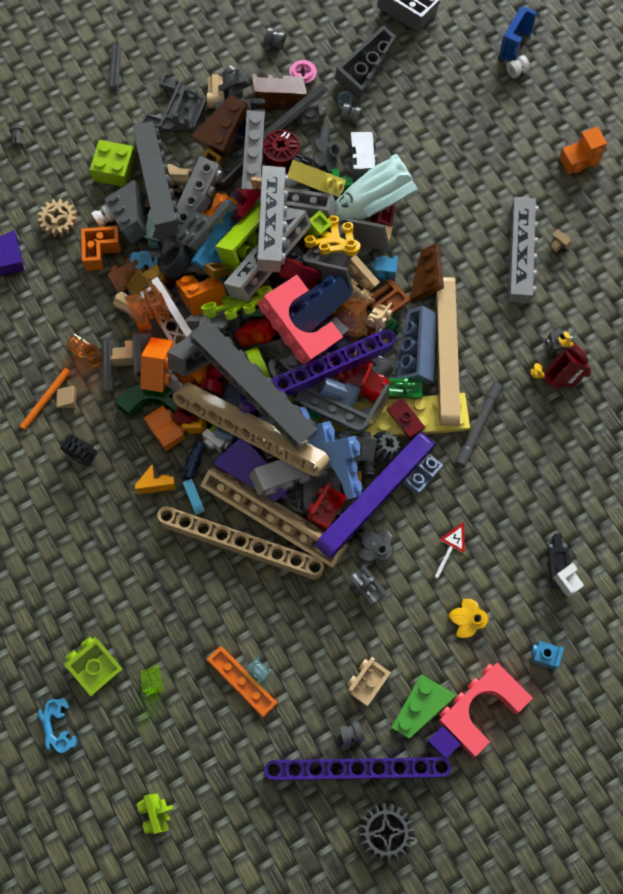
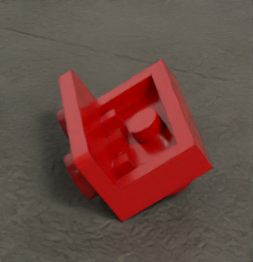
M328 482L326 487L323 485L320 487L316 494L319 496L317 502L312 501L307 509L310 513L306 519L325 530L329 528L346 499L345 495L330 487L331 482Z

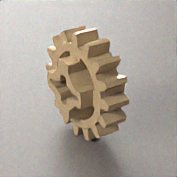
M52 199L51 204L45 202L46 207L41 206L42 212H38V222L42 231L45 230L47 235L52 232L54 237L58 233L63 237V232L70 234L69 229H75L74 224L78 223L76 218L78 215L74 206L70 205L69 201L63 203L62 199H59L58 202Z

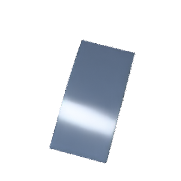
M428 453L417 465L416 469L404 480L403 485L418 496L441 470L443 464Z

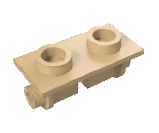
M391 302L388 306L376 305L372 313L366 318V324L376 328L375 334L381 328L384 329L386 322L390 321L393 313L390 310Z

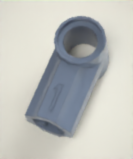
M325 377L321 382L319 392L337 399L347 406L354 407L361 389L347 382L344 384Z

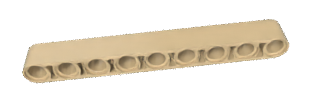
M443 277L444 289L435 293L439 424L443 426H459L460 394L455 277Z
M185 383L172 396L174 402L179 407L312 476L319 475L329 463V457L324 451L308 443L298 451L273 425L250 413L242 412L238 407L192 383Z
M162 507L158 511V520L161 526L166 529L316 580L323 575L324 564L316 557L171 507ZM166 514L172 515L169 521L162 520ZM183 521L191 522L188 527H181ZM202 527L209 528L205 534L199 533V530ZM220 533L227 534V538L224 540L217 539V536ZM240 539L246 541L245 545L241 547L235 543ZM256 546H262L264 547V551L261 553H256L254 551V548ZM275 552H280L283 554V557L277 560L272 555ZM297 558L302 563L299 566H294L291 564V561ZM312 565H317L320 567V571L314 573L309 568Z

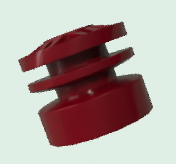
M280 129L266 135L263 140L262 149L263 165L285 167V174H287L291 162L300 152L298 138L292 132Z

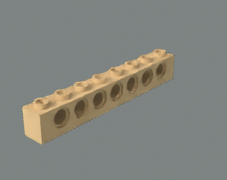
M218 466L208 470L201 484V487L332 568L340 562L348 547L345 544L331 559L327 558L314 547L317 540L324 534V530L264 494L258 496L253 487Z

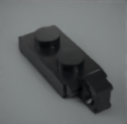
M562 533L553 534L551 536L552 544L548 545L552 589L560 588L554 577L571 564L569 548H567V544L562 543Z

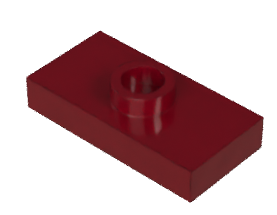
M403 398L387 408V412L409 439L425 429L423 423Z

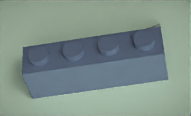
M424 306L408 310L403 330L405 337L399 346L401 353L399 360L395 362L394 368H396L395 377L392 376V378L404 379V377H408V379L423 380L422 385L434 382L437 313Z

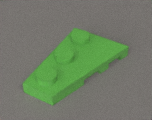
M421 674L391 729L410 739L457 695Z

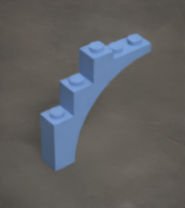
M306 406L300 407L303 415L310 419ZM264 416L258 417L271 424ZM331 421L316 424V436L308 444L324 451L328 455L329 464L335 470L343 486L346 499L360 496L362 485L358 480V468L353 458L360 455V443L356 436L335 440V430L331 425Z

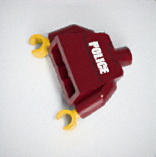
M563 332L566 340H562L559 337V343L561 346H568L569 348H565L545 372H542L540 364H534V369H531L533 378L541 377L544 382L552 387L561 388L574 387L584 377L591 375V367L588 364L589 359L585 351L575 342H571L568 332Z

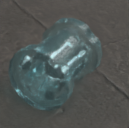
M259 657L255 658L245 669L258 679L257 682L259 684L272 673L270 669L268 670L260 662Z

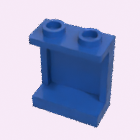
M524 6L520 7L503 36L499 58L508 62L516 60L522 37L519 35L521 33L526 36L532 34L537 12Z

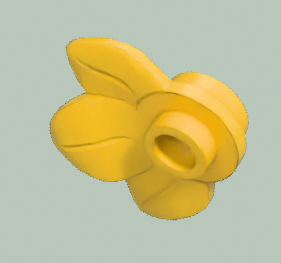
M463 599L462 608H456L448 615L452 622L459 625L456 636L459 638L472 637L477 629L485 628L489 621L487 613L479 609L478 604L472 599ZM476 616L482 617L480 622H475Z

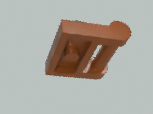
M389 278L385 281L384 285L372 293L371 297L376 300L386 291H392L375 304L370 303L367 308L372 312L376 305L388 306L391 302L390 310L393 311L392 315H394L410 303V298Z

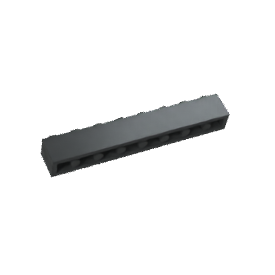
M153 121L132 125L157 238L179 233L177 225H181L179 214L174 213L178 212L176 201H172V199H175L173 188L169 189L172 184L170 176H166L169 174L167 163L163 164V162H166L164 151L160 152V150H163L161 139L157 140L160 138L159 129L154 127Z
M207 319L190 333V342L298 451L316 436V424L311 419H307L303 415L302 410L297 405H293L289 401L288 396L283 391H279L275 387L274 382L269 377L266 378L261 373V369L255 363L252 364L248 360L247 355L242 350H238L234 346L233 341L228 336L225 337L215 323L212 324Z

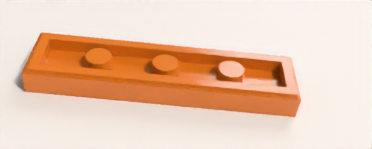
M222 646L207 659V662L263 719L278 704Z

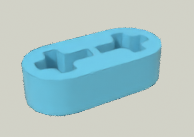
M192 478L184 481L183 485L195 515L205 512Z

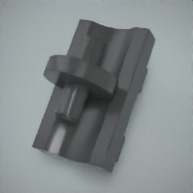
M237 69L234 71V75H223V84L219 85L218 89L219 91L226 90L229 92L228 96L232 95L241 100L243 89L251 86L252 80L247 79L246 70Z
M365 565L349 576V580L370 606L387 594Z

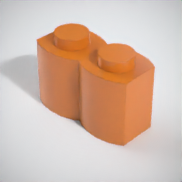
M162 405L144 417V421L165 451H168L185 439L183 434L185 430L180 423L176 424L172 421L174 414L169 408L165 409Z

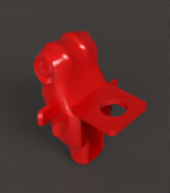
M372 360L335 376L341 383L345 384L347 382L361 389L359 396L366 398L374 404L385 384L390 385V380L372 370ZM334 361L331 363L334 366L339 365L337 362Z

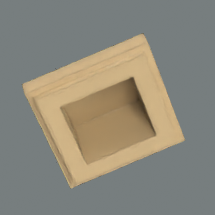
M75 386L57 389V408H76L77 390Z

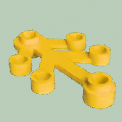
M334 215L328 217V220L332 223L330 226L331 233L325 230L320 235L323 238L316 239L314 236L309 235L304 239L305 246L308 248L319 246V252L322 255L343 251L347 256H355L361 248L360 243L353 239L354 229L353 224L350 222L342 225V231L346 234V240L340 238L338 229L339 218Z

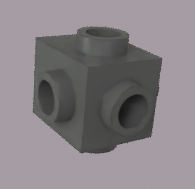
M555 329L549 333L548 338L545 340V346L549 351L550 358L558 357L565 348H569L568 346L563 347L559 343V337L562 340H566L563 332L569 333L568 329ZM570 336L571 342L574 343L573 336Z

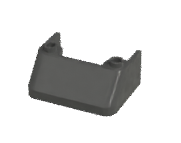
M349 218L339 219L340 238L345 240L346 234L342 231V225L346 222L353 224V239L357 240L361 246L357 254L358 256H366L372 249L389 252L390 246L384 225ZM329 227L326 231L331 233V227ZM319 246L310 248L304 254L305 266L316 269L321 273L318 279L320 282H323L330 275L342 276L351 293L354 292L348 268L343 267L352 256L345 255L343 251L322 255L319 252Z
M319 369L313 370L315 373H322ZM319 383L299 391L297 394V401L301 407L306 406L307 410L353 432L361 433L376 423L389 400V385L385 384L373 408L365 407L360 411L319 392L321 384Z

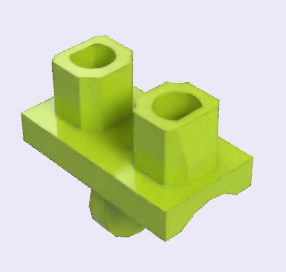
M158 793L144 796V799L137 803L140 814L148 812L150 817L149 821L143 822L145 834H158L169 831L166 821L171 820L168 812L174 810L173 805L166 806L165 799L160 800Z

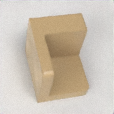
M125 341V347L112 349L113 356H111V362L113 367L134 365L132 341Z

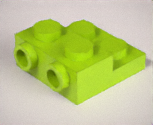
M96 636L93 639L91 637L85 639L81 643L82 648L77 652L75 650L71 651L65 657L66 662H64L66 668L90 696L122 670V667Z

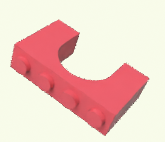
M296 275L264 295L257 305L271 322L272 327L283 338V342L294 353L295 358L304 365L335 345L343 336L332 322L313 333L303 332L292 323L289 316L290 305L308 292L307 287Z
M498 663L494 666L489 664L482 671L484 676L480 680L475 678L467 686L470 690L465 695L461 692L453 700L456 704L451 709L447 706L439 714L441 719L438 723L460 743V746L472 758H475L490 743L470 719L469 706L474 697L481 694L494 695L515 715L533 699Z

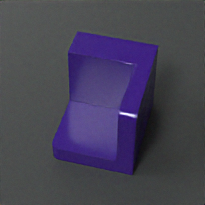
M443 726L426 742L431 748L434 747L444 758H448L460 745Z

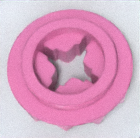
M299 60L293 63L289 70L290 76L303 77L305 84H311L317 74L315 65L307 60ZM302 69H303L304 72H305V76H304V77H303L302 74H301Z

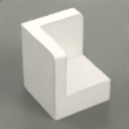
M574 563L554 577V580L567 597L584 586L575 574L578 569Z

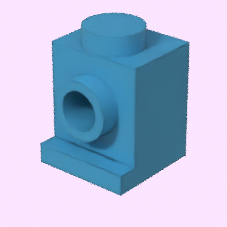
M394 255V259L381 256L376 257L375 261L372 260L371 271H374V276L377 279L387 280L391 278L395 280L398 256Z
M539 641L537 645H533L530 656L533 657L532 663L556 670L560 665L564 647ZM544 650L550 652L549 657L544 655Z

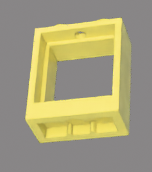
M295 160L292 161L288 172V178L340 197L346 182L343 178Z

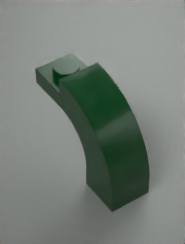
M141 384L127 389L114 401L117 409L130 419L139 410L148 405H163L165 409L169 408L173 414L180 408L173 400L174 391L165 387L163 392L140 389Z

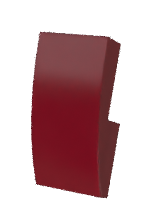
M290 258L285 259V265H282L280 272L277 273L287 280L298 275L309 289H313L321 276L318 270L306 267L300 261Z

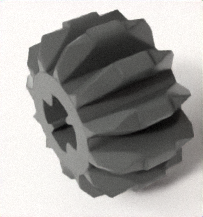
M383 430L373 436L377 439L374 458L377 457L379 463L383 461L386 464L390 463L401 453L402 449L400 446L402 442L397 441L398 436H393L392 431L387 433Z

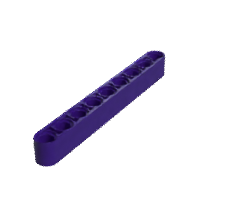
M391 330L380 331L276 376L271 380L279 391H283L287 396L293 395L322 382L325 377H334L389 353L394 346L396 336ZM382 340H388L390 343H384ZM365 347H371L373 351H368ZM348 354H353L356 358H350ZM331 362H337L339 365L334 366ZM319 369L322 371V373L318 374L315 373L313 370ZM301 376V377H303L305 380H304V381H298V380L296 379V377ZM285 384L287 388L281 389L278 385ZM240 393L239 409L244 413L256 411L257 409L252 404L243 403V400L246 398Z
M420 432L324 532L314 547L331 559L416 469L417 465L428 453L430 454L436 443L423 432Z
M443 757L272 760L265 765L264 772L270 781L444 778L450 773L451 763ZM438 762L446 766L445 773L441 774L436 771L435 766ZM401 763L405 768L404 773H395L394 764ZM416 763H422L425 766L423 774H418L415 771ZM315 764L319 765L322 770L317 776L310 773V767ZM339 764L342 767V773L340 775L332 774L330 770L332 765ZM360 764L363 767V773L355 775L352 772V766ZM374 764H381L384 772L380 775L375 774L372 769ZM272 765H276L280 769L279 774L274 777L268 774V769ZM292 765H298L301 772L297 776H292L289 773V768Z

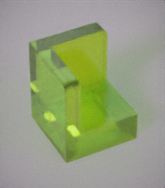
M155 664L154 668L141 670L140 672L142 679L141 687L144 695L165 691L159 664Z

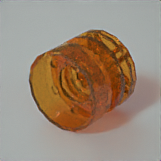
M155 284L150 286L153 293L150 296L146 288L143 289V299L136 292L124 297L140 333L152 329L150 321L152 319L159 326L162 325L159 319L161 315L166 323L170 321L168 306Z

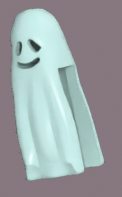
M395 154L389 160L367 171L344 194L335 200L336 209L334 216H337L339 219L349 218L361 221L394 205L407 196L418 193V188L412 181L413 178L404 163Z

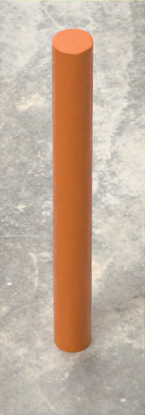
M63 369L19 426L22 430L26 431L71 373L69 369Z

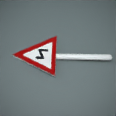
M464 522L439 539L449 545V548L435 575L436 579L439 578L453 548L465 554Z

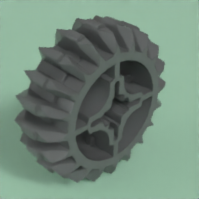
M383 803L381 811L375 805L373 807L374 814L370 810L366 811L370 817L369 819L364 816L361 818L366 823L365 826L358 825L359 829L364 830V833H359L358 837L365 838V841L359 844L360 846L367 844L368 848L364 850L365 854L370 850L373 851L370 857L372 860L376 855H379V863H382L384 856L387 863H391V856L394 857L395 861H399L398 853L405 857L407 854L403 848L405 847L408 850L412 848L407 844V841L414 842L415 838L409 837V833H415V829H408V826L413 824V821L405 822L404 819L408 817V813L400 816L402 808L399 807L394 812V804H390L389 810H386V804ZM388 815L396 818L400 822L402 829L391 827ZM381 816L380 829L369 831L371 822L376 817ZM385 822L386 827L389 828L388 830L397 832L388 836V840L384 839V836L382 837L381 834H375L384 831ZM403 835L400 846L391 851L392 838ZM370 838L381 839L385 852L374 847Z

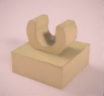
M559 229L553 233V239L555 240L551 244V248L555 252L562 246L568 249L572 245L571 240Z

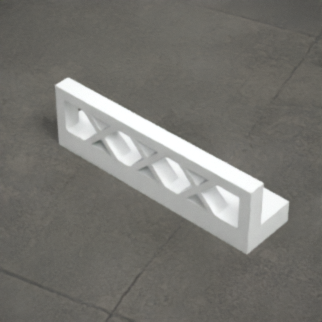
M156 277L151 280L152 286L139 293L168 340L173 341L174 347L177 336L186 338L192 331L159 278ZM155 290L158 294L157 301L148 300L146 294ZM158 306L167 308L166 317L157 314ZM168 321L177 324L176 332L166 329Z

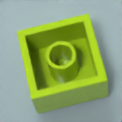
M99 140L90 167L92 180L115 186H126L129 183L136 160L134 147Z

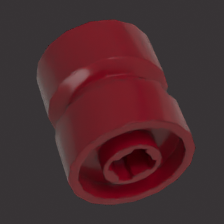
M210 364L205 373L206 378L202 380L199 388L222 398L225 391L224 386L229 381Z

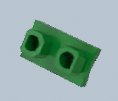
M404 377V379L389 378V398L422 399L423 380L408 379V377Z

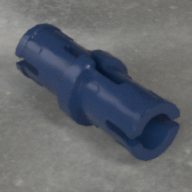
M194 441L190 455L186 458L187 463L182 477L186 480L194 479L196 470L202 462L200 459L206 445L200 441L198 443Z

